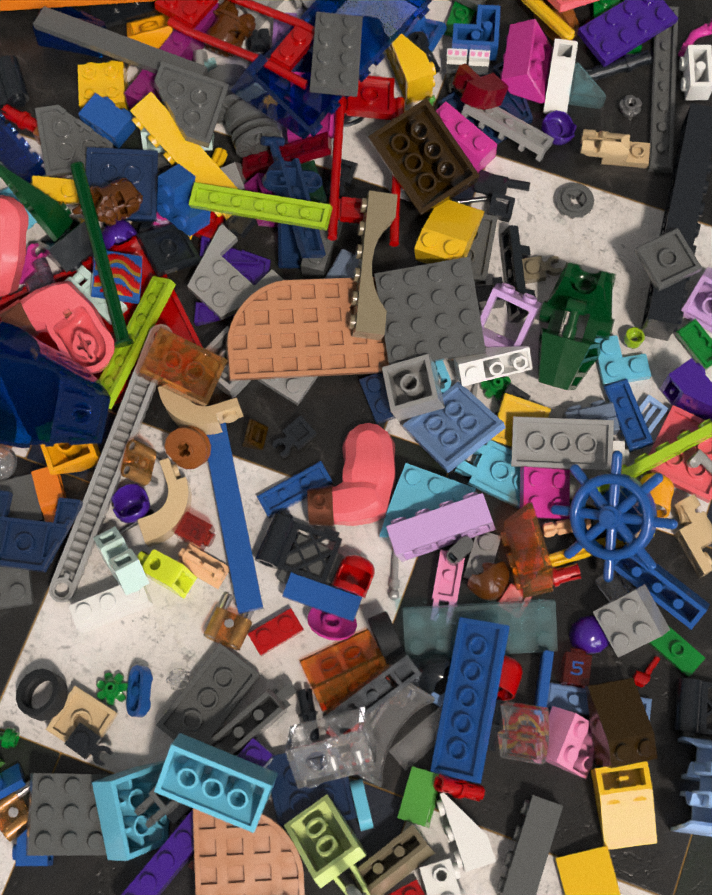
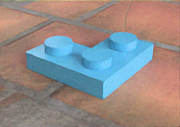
M617 335L610 336L609 340L603 338L596 339L595 342L600 343L601 354L597 359L603 387L627 379L628 382L651 378L646 354L622 357Z

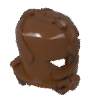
M224 0L216 10H213L216 20L206 34L242 47L243 41L248 40L256 27L255 18L250 13L238 17L239 11L235 7V3ZM205 44V47L215 54L227 58L235 56Z
M126 178L114 180L109 185L101 188L97 185H93L90 188L98 221L104 222L108 226H113L116 224V221L127 219L132 214L138 212L143 202V195ZM80 201L79 205L72 209V213L75 215L83 214Z

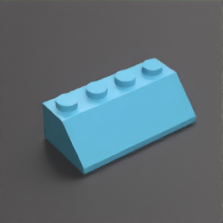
M179 733L170 746L154 792L254 833L278 773Z

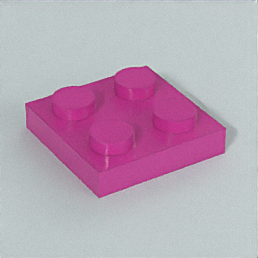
M521 467L519 517L569 519V516L552 514L550 508L552 505L569 506L570 470Z

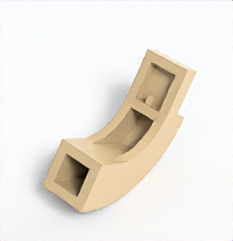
M181 380L157 387L169 416L180 427L186 425L195 426L204 431L206 435L223 432L221 428L222 423H232L238 418L244 417L237 397L211 406H199L188 400Z
M169 458L159 461L168 485V497L165 504L154 514L137 520L148 547L160 544L176 534L186 521L191 508L192 494L189 481L186 477L180 478L181 474L177 463L172 465Z

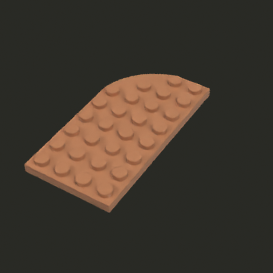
M373 277L374 287L377 292L375 277ZM353 278L277 281L253 293L241 305L232 320L226 342L229 381L383 373L382 367L389 365L385 337L383 336L381 340L351 337L352 329L348 328L350 314L354 315L351 296L352 292L356 291L357 282H353Z
M193 808L196 895H304V870L299 852L288 833L275 820L262 813L256 830L252 833Z

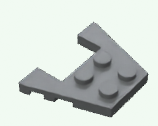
M223 224L219 226L187 285L188 290L221 320L237 313L241 305L257 290L268 284L284 280L272 269L256 285H253L222 256L238 240Z

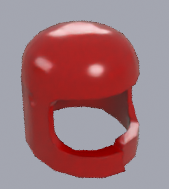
M347 555L342 559L332 585L345 592L366 598L375 574L374 565L363 556Z
M507 655L504 656L499 687L503 688V690L497 694V699L502 701L515 698L523 675L521 664L516 659Z

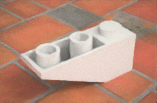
M555 39L543 111L545 114L555 110L567 113L578 45L577 41Z
M529 346L485 347L486 353L453 358L456 376L462 386L533 369Z
M440 793V800H437L436 803L440 815H446L449 825L445 826L449 842L455 841L458 851L453 852L458 868L463 867L464 871L468 872L496 862L488 836L445 793Z

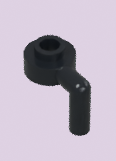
M421 31L411 33L407 38L426 54L429 62L432 61L434 63L436 73H438L440 67L432 51L429 49L430 43L426 34Z

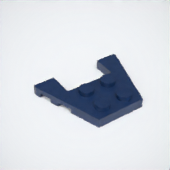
M504 61L493 68L494 74L499 78L501 71H503ZM507 90L502 105L498 107L528 124L532 123L533 116L527 99L510 94L509 90ZM455 92L438 102V108L447 102L460 114L465 105ZM469 115L466 119L497 143V145L508 138L505 136L503 140L498 139V131L487 125L481 129L478 127L480 121Z
M0 491V567L46 572L80 512L83 502L77 499L59 497L53 523L10 518L8 516L13 494L9 491Z

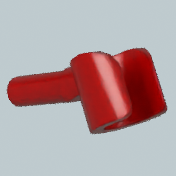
M655 656L645 672L639 670L635 672L633 679L636 686L645 687L649 682L652 671L660 661L659 657Z

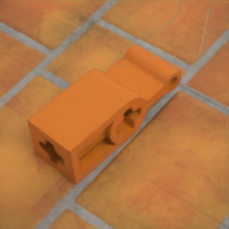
M48 467L31 471L45 522L53 523L59 497H67L61 474L51 475Z

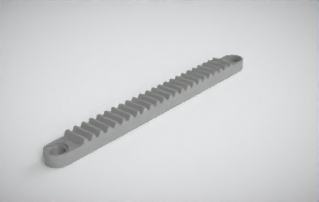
M164 324L155 325L149 331L83 499V506L76 517L50 583L49 594L56 602L64 603L70 601L77 591L95 546L93 538L99 535L107 511L110 508L113 494L117 490L123 469L131 454L128 446L131 442H135L142 421L149 408V403L156 390V385L163 372V367L166 364L174 340L172 330ZM158 331H165L168 334V339L165 343L160 344L155 341L154 336ZM60 583H66L69 586V593L65 597H59L56 594V587Z

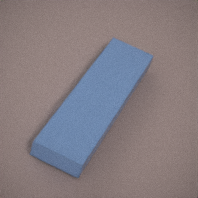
M550 683L546 709L551 710L552 706L579 715L589 716L586 688ZM641 697L650 721L652 699Z

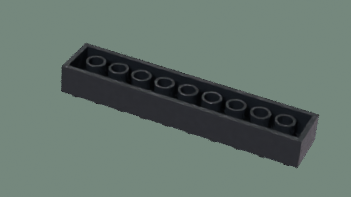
M691 103L681 126L659 236L678 228L695 255L697 246L693 244L695 238L699 235L701 227L698 220L699 216H702L705 202H702V199L708 190L709 181H706L707 174H710L712 169V160H710L712 154V107ZM690 277L659 292L650 280L641 330L645 336L668 341L671 334H676L678 325H681L684 311L680 310L682 303H685L688 289H685V286Z

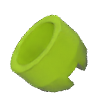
M635 327L628 329L624 335V343L631 349L641 346L645 339L643 331Z

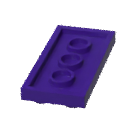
M625 0L580 27L577 34L603 67L674 25L678 17L664 0Z

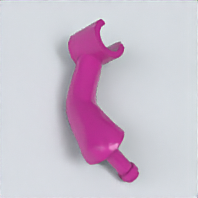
M712 21L689 33L685 43H683L682 48L678 52V56L684 57L688 45H693L694 41L698 38L712 34Z

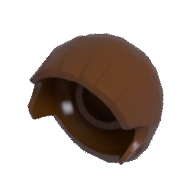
M504 561L497 564L484 562L482 564L483 572L481 574H472L469 578L468 589L484 600L494 601L500 598L509 583V571Z

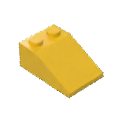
M389 22L384 23V50L406 105L430 98L433 87H435L433 77L436 75L434 63L432 61L429 62L426 54Z
M451 200L435 207L423 226L415 245V260L431 264L467 257L484 216V211Z

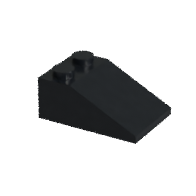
M73 215L69 216L73 222L55 242L47 234L36 242L39 244L38 248L43 253L45 252L47 257L66 273L68 271L74 272L82 265L81 261L84 258L93 256L85 220Z

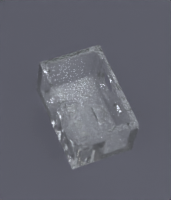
M365 707L290 726L285 752L298 789L304 787L313 788L320 783L376 770L377 742ZM315 728H324L330 733L331 738L313 743L310 739V733ZM342 728H350V733L341 734L339 732Z

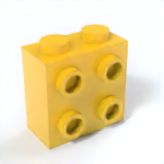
M109 61L107 63L89 62L78 65L80 109L97 93L101 97L106 96L111 99L119 109L122 110L124 108L128 110L124 94L128 89L127 71L123 61Z

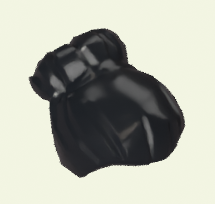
M443 654L432 655L424 660L413 658V662L421 670L422 675L408 684L407 687H414L416 690L422 689L427 695L431 696L437 686V682L447 672V666L451 665L452 659Z

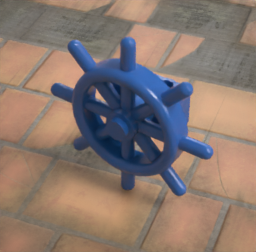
M614 451L612 454L611 473L598 475L591 479L587 477L579 465L573 464L570 467V472L581 484V487L574 495L571 506L552 505L550 508L551 513L554 515L570 516L571 529L577 541L564 551L565 558L571 559L584 548L591 555L604 559L603 579L605 582L613 580L615 560L626 559L634 555L638 556L648 570H655L656 562L645 550V547L653 538L656 527L675 529L678 526V522L675 519L657 517L656 505L650 494V491L663 481V475L656 473L642 484L629 475L621 474L622 453L620 451ZM610 484V489L604 495L597 489L602 485ZM589 496L593 499V504L597 510L585 508ZM584 518L599 520V522L590 530H587ZM604 530H606L605 546L594 540ZM616 538L624 543L627 542L629 546L615 549Z

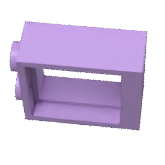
M498 283L492 289L480 317L485 346H522L542 303L538 302L537 298L531 294L524 293L523 295L515 291V287L508 283ZM497 297L529 311L516 342L484 327Z

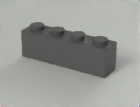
M531 795L529 800L524 799L520 814L524 815L521 826L516 825L512 840L516 841L514 850H509L504 866H507L508 869L505 877L500 876L496 892L500 893V895L537 894L563 808L562 805Z

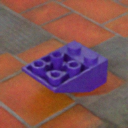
M691 358L668 374L659 390L671 405L704 420H712V382L705 375L706 372L703 366Z

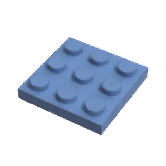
M459 381L442 394L445 408L412 417L403 424L404 430L448 473L505 429L504 422L467 388L462 386Z

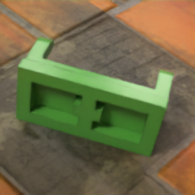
M416 767L411 768L398 819L426 828L430 827L439 792L435 791L433 783L435 777L439 774Z

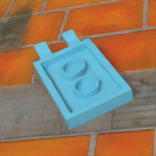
M490 440L487 445H483L473 453L477 455L473 465L463 461L456 467L454 472L470 477L468 485L520 509L521 467H511V449Z

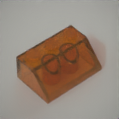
M160 327L136 375L200 406H206L228 360Z
M527 503L503 522L504 532H500L503 546H508L510 553H507L509 567L515 568L516 575H513L516 590L521 589L523 598L553 592V567L533 503Z
M368 628L352 635L348 639H344L299 660L322 711L331 708L387 665Z

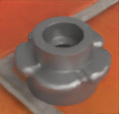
M633 95L625 96L619 103L621 113L626 117H634L641 111L642 102Z

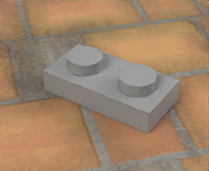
M485 533L475 537L463 578L469 579L472 574H481L484 562L494 563L501 536Z

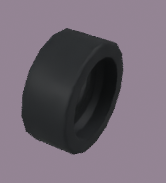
M386 611L368 618L372 633L385 663L393 661L404 653L395 628Z
M43 668L28 673L20 681L16 690L18 708L25 715L39 721L50 720L57 716L64 708L68 699L66 682L59 675ZM50 681L52 683L50 699L38 709L33 708L31 703L35 689L41 683Z

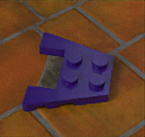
M201 238V259L211 243L210 238ZM230 248L222 256L253 285H256L271 269L269 259L244 250L239 251ZM196 302L195 326L221 320L205 304Z

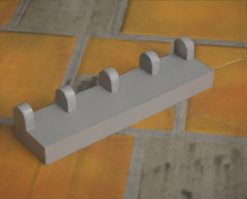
M465 104L461 113L465 118L469 115L480 121L478 127L481 129L487 125L498 131V139L503 140L506 136L519 143V151L522 152L526 147L538 154L536 160L539 162L543 159L545 152L550 148L554 140L553 137L499 107L484 110Z

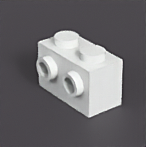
M688 45L684 57L680 58L679 63L680 71H683L684 76L681 79V91H685V100H708L712 92L711 45Z
M450 858L419 867L427 895H466L465 889L459 890L456 880L461 878L456 862L451 863Z

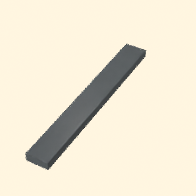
M45 6L33 23L37 30L155 74L158 72L161 61L204 76L208 72L207 66Z
M669 6V8L678 17L679 7ZM678 20L674 25L653 37L648 172L671 173L673 170Z

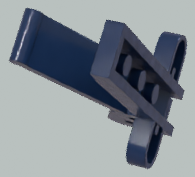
M262 136L260 140L261 145L270 147L274 161L262 178L263 186L267 190L273 191L276 196L311 201L309 193L316 192L322 186L321 176L313 171H302L299 158H294L291 162L284 161L279 146L283 147L285 145L284 137ZM278 223V267L280 269L301 268V257L323 258L326 255L319 229Z

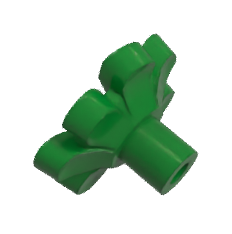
M499 377L480 383V389L487 390L484 393L487 399L494 395L495 401H498L507 385L511 383L509 377Z
M111 672L106 673L104 676L105 681L99 680L96 684L97 688L101 689L97 694L98 699L103 700L107 698L108 706H113L115 699L119 702H124L126 696L123 692L128 690V683H122L124 675L118 673L113 677Z

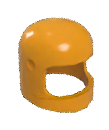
M648 473L642 476L639 482L644 484L656 473ZM663 475V481L650 491L655 504L665 508V510H657V517L666 518L670 514V505L674 493V484L665 475Z

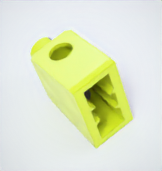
M155 549L150 554L141 551L137 555L149 579L183 599L197 579L185 565Z

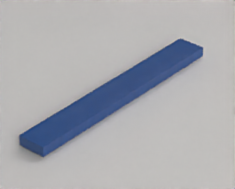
M222 423V433L207 435L211 444V455L208 458L237 609L238 613L242 614L264 609L227 425Z

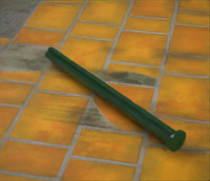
M75 162L70 167L116 338L114 347H126L133 344L134 341L128 335L84 164L82 162Z

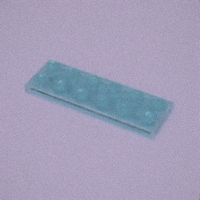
M554 599L403 608L405 651L411 659H426L436 654L452 657L460 617L510 626L505 654L534 653L545 650L558 651L556 601Z

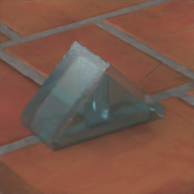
M577 62L574 65L568 105L595 109L602 108L606 94Z

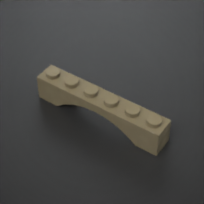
M369 190L366 197L361 199L360 212L363 213V221H359L358 235L361 236V244H357L355 258L359 259L358 268L355 267L353 282H357L356 291H353L351 296L354 315L350 314L348 328L352 329L351 337L381 340L385 335L387 311L380 302L374 287L372 259L379 237L396 217L397 194Z

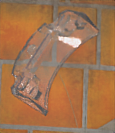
M412 682L361 720L352 741L351 752L346 756V765L361 778L380 787L383 783V769L386 756L396 734L415 712L434 702L436 698ZM356 745L362 746L365 759L361 762L356 761L352 749Z

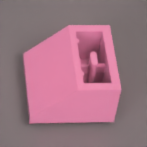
M552 706L546 721L548 724V736L541 733L542 739L546 740L547 751L546 755L538 751L539 758L586 779L595 758L590 721L577 713Z

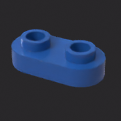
M135 665L129 673L126 709L131 717L142 718L151 707L150 694L153 675L147 666Z

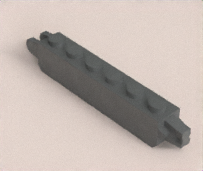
M290 683L280 691L276 687L272 690L268 689L206 744L237 756L252 738H258L287 712V708L291 705L288 700L296 693V689ZM153 788L149 793L150 796L134 812L140 815L146 812L154 803L159 806L160 810L150 816L145 823L149 829L162 817L168 816L181 803L154 792L155 788Z

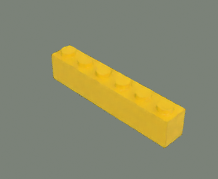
M152 92L130 110L134 116L132 122L140 131L145 129L150 134L147 138L156 148L159 145L165 151L163 156L171 165L176 163L183 166L196 176V183L238 189L199 145L185 141L169 111ZM214 212L218 218L222 215L226 220L232 216L230 214Z

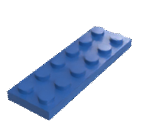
M459 618L430 772L481 783L510 626Z

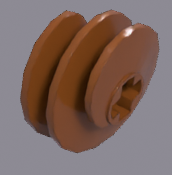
M186 425L179 427L168 435L165 441V451L179 467L195 469L207 462L211 455V444L204 431L198 427Z

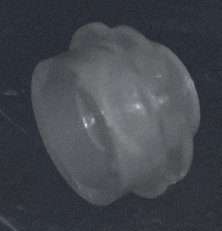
M177 668L169 673L170 676L166 678V682L170 684L172 690H180L186 688L189 684L191 674L183 668Z

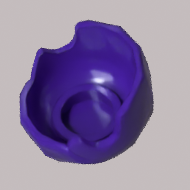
M558 110L548 113L541 125V131L553 137L552 144L558 146L568 143L575 136L574 133L577 128L567 113Z
M123 219L116 221V224L113 226L106 225L102 231L106 250L110 249L114 243L118 245L123 244L138 233L137 230Z
M127 484L120 487L113 494V512L121 522L135 523L138 519L146 517L150 509V499L143 487L138 484Z
M595 616L581 617L571 625L569 632L570 642L578 652L595 654L602 652L609 645V640Z

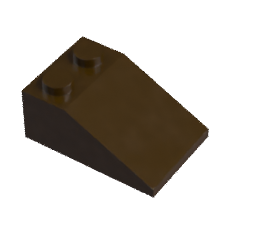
M630 677L585 686L595 763L608 768H616L657 759L654 731L634 679Z

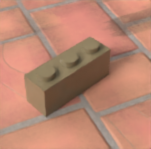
M412 824L359 866L358 870L371 894L383 895L434 855L435 852ZM352 872L349 875L356 883L360 891L363 893L364 891L362 890L358 880Z

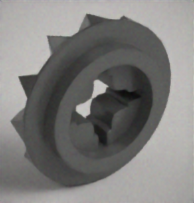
M571 183L562 187L556 199L557 208L562 211L563 216L568 215L572 219L575 217L583 218L586 214H590L594 205V196L591 190L579 183ZM581 196L579 200L580 205L570 206L571 199L575 200Z

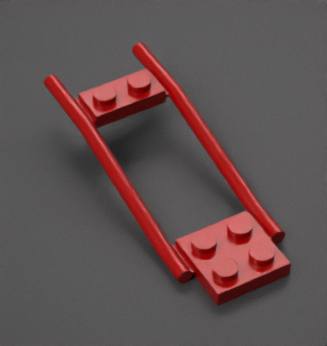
M157 0L155 2V10L170 17L167 25L182 34L263 66L302 89H306L308 86V80L292 72V69L314 44L315 26L306 21L253 0H227L294 26L271 54L270 59L195 29L219 0Z
M359 74L357 97L336 95L329 198L332 212L328 224V240L334 241L337 239L338 219L340 222L358 224L359 221H363V213L360 212V198L342 197L339 199L344 113H346V116L392 120L403 114L405 111V99L403 97L394 99L395 78ZM393 174L391 194H397L398 196L396 217L390 225L389 245L396 247L399 245L401 186Z

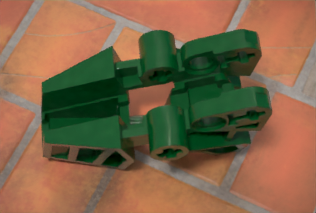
M566 262L548 300L544 301L539 316L540 322L549 325L548 329L541 327L538 336V382L564 390H576L601 354L600 343L595 342L596 338L609 340L615 321V319H612V290L617 274L607 271L588 273L582 270V265ZM568 311L570 313L567 320V324H564ZM590 314L583 338L575 337L579 315L585 316Z

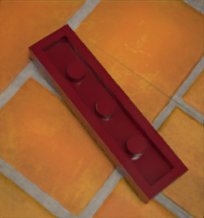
M327 131L285 144L283 147L279 146L284 161L291 162L294 158H299L300 164L331 155V136ZM271 150L243 157L242 174L246 180L251 179L257 173L266 174L268 168L274 163Z

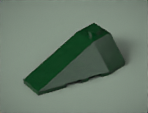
M0 164V178L44 232L55 242L73 222L69 217L72 214L70 209L64 202L59 204L55 199Z

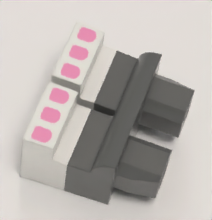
M447 48L446 84H448L449 93H461L452 83L459 65L467 63L468 49ZM470 50L468 66L480 77L488 75L490 51Z

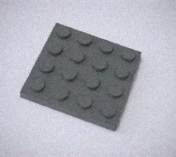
M470 257L374 274L379 300L387 311L384 337L389 365L429 354L432 361L436 362L486 353Z

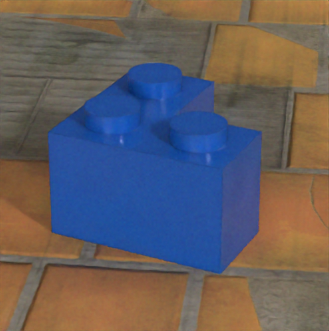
M478 5L476 24L454 23L452 48L468 49L467 59H469L470 50L490 51L489 60L496 61L501 6Z
M97 93L92 96L78 113L82 122L103 138L105 137L111 141L118 149L136 129L135 124L132 122L133 115L124 108L122 110L119 109L111 99L106 96L101 97Z
M177 164L158 176L157 212L179 230L191 236L210 224L211 211L194 209L188 205L196 176L180 164Z

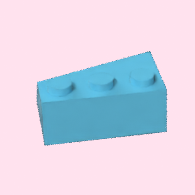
M405 463L379 537H389L386 526L392 525V520L400 517H405L406 519L415 517V513L423 509H429L430 511L438 509L439 504L449 500H453L454 503L464 500L463 496L475 492L476 488Z
M165 760L132 767L92 782L108 860L128 861L163 846L168 840L169 819L166 815L149 829L145 825L147 819L160 810L156 803L152 804L143 814L137 815L134 812L150 796V791L156 787Z

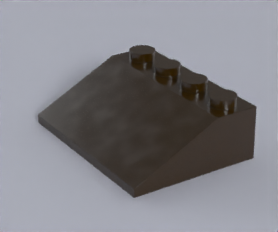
M427 98L368 136V139L420 215L459 195L477 183L479 179V173Z

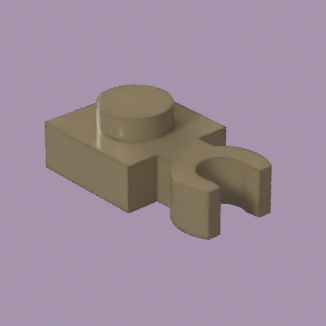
M542 256L522 259L525 284L546 281V274L551 276L560 275L562 268L555 269L551 266V264L558 263L559 256H552L545 262H543Z

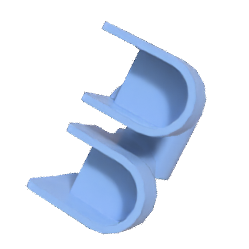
M681 737L678 738V743L691 744L697 747L696 762L689 764L687 773L681 774V779L700 781L699 791L680 792V796L686 797L687 805L692 806L691 821L670 827V831L712 837V740Z

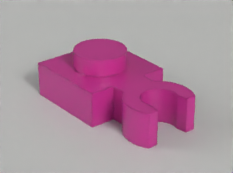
M33 243L27 248L20 285L25 284L39 270L35 263L43 261L47 257L45 252L40 253L38 256L36 255L35 250L39 247L38 243Z

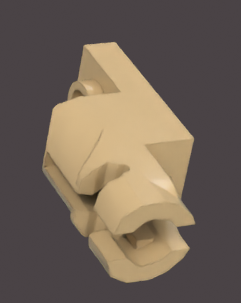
M583 129L580 143L582 144L580 148L581 154L601 157V164L648 167L650 143L631 142L630 134L606 131L596 132L595 130Z
M695 494L673 506L680 525L684 526L674 536L698 578H701L712 571V560L706 552L703 553L702 551L703 548L712 544V524L706 512H695L701 504Z

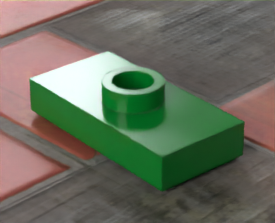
M455 1L446 23L447 30L444 35L453 38L454 23L471 24L476 10Z
M695 318L677 330L675 335L696 362L700 363L706 371L712 367V339Z
M672 628L663 636L648 643L687 678L692 675L705 659L701 653Z

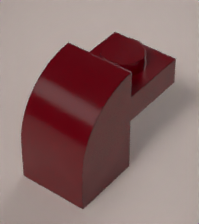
M466 63L459 65L452 83L463 94L462 102L471 107L484 110L502 105L509 87L494 73L480 77Z

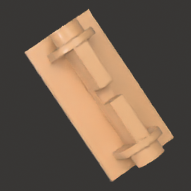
M188 544L186 549L182 548L178 554L180 557L179 563L185 565L196 577L216 589H219L230 571L229 566L191 544Z

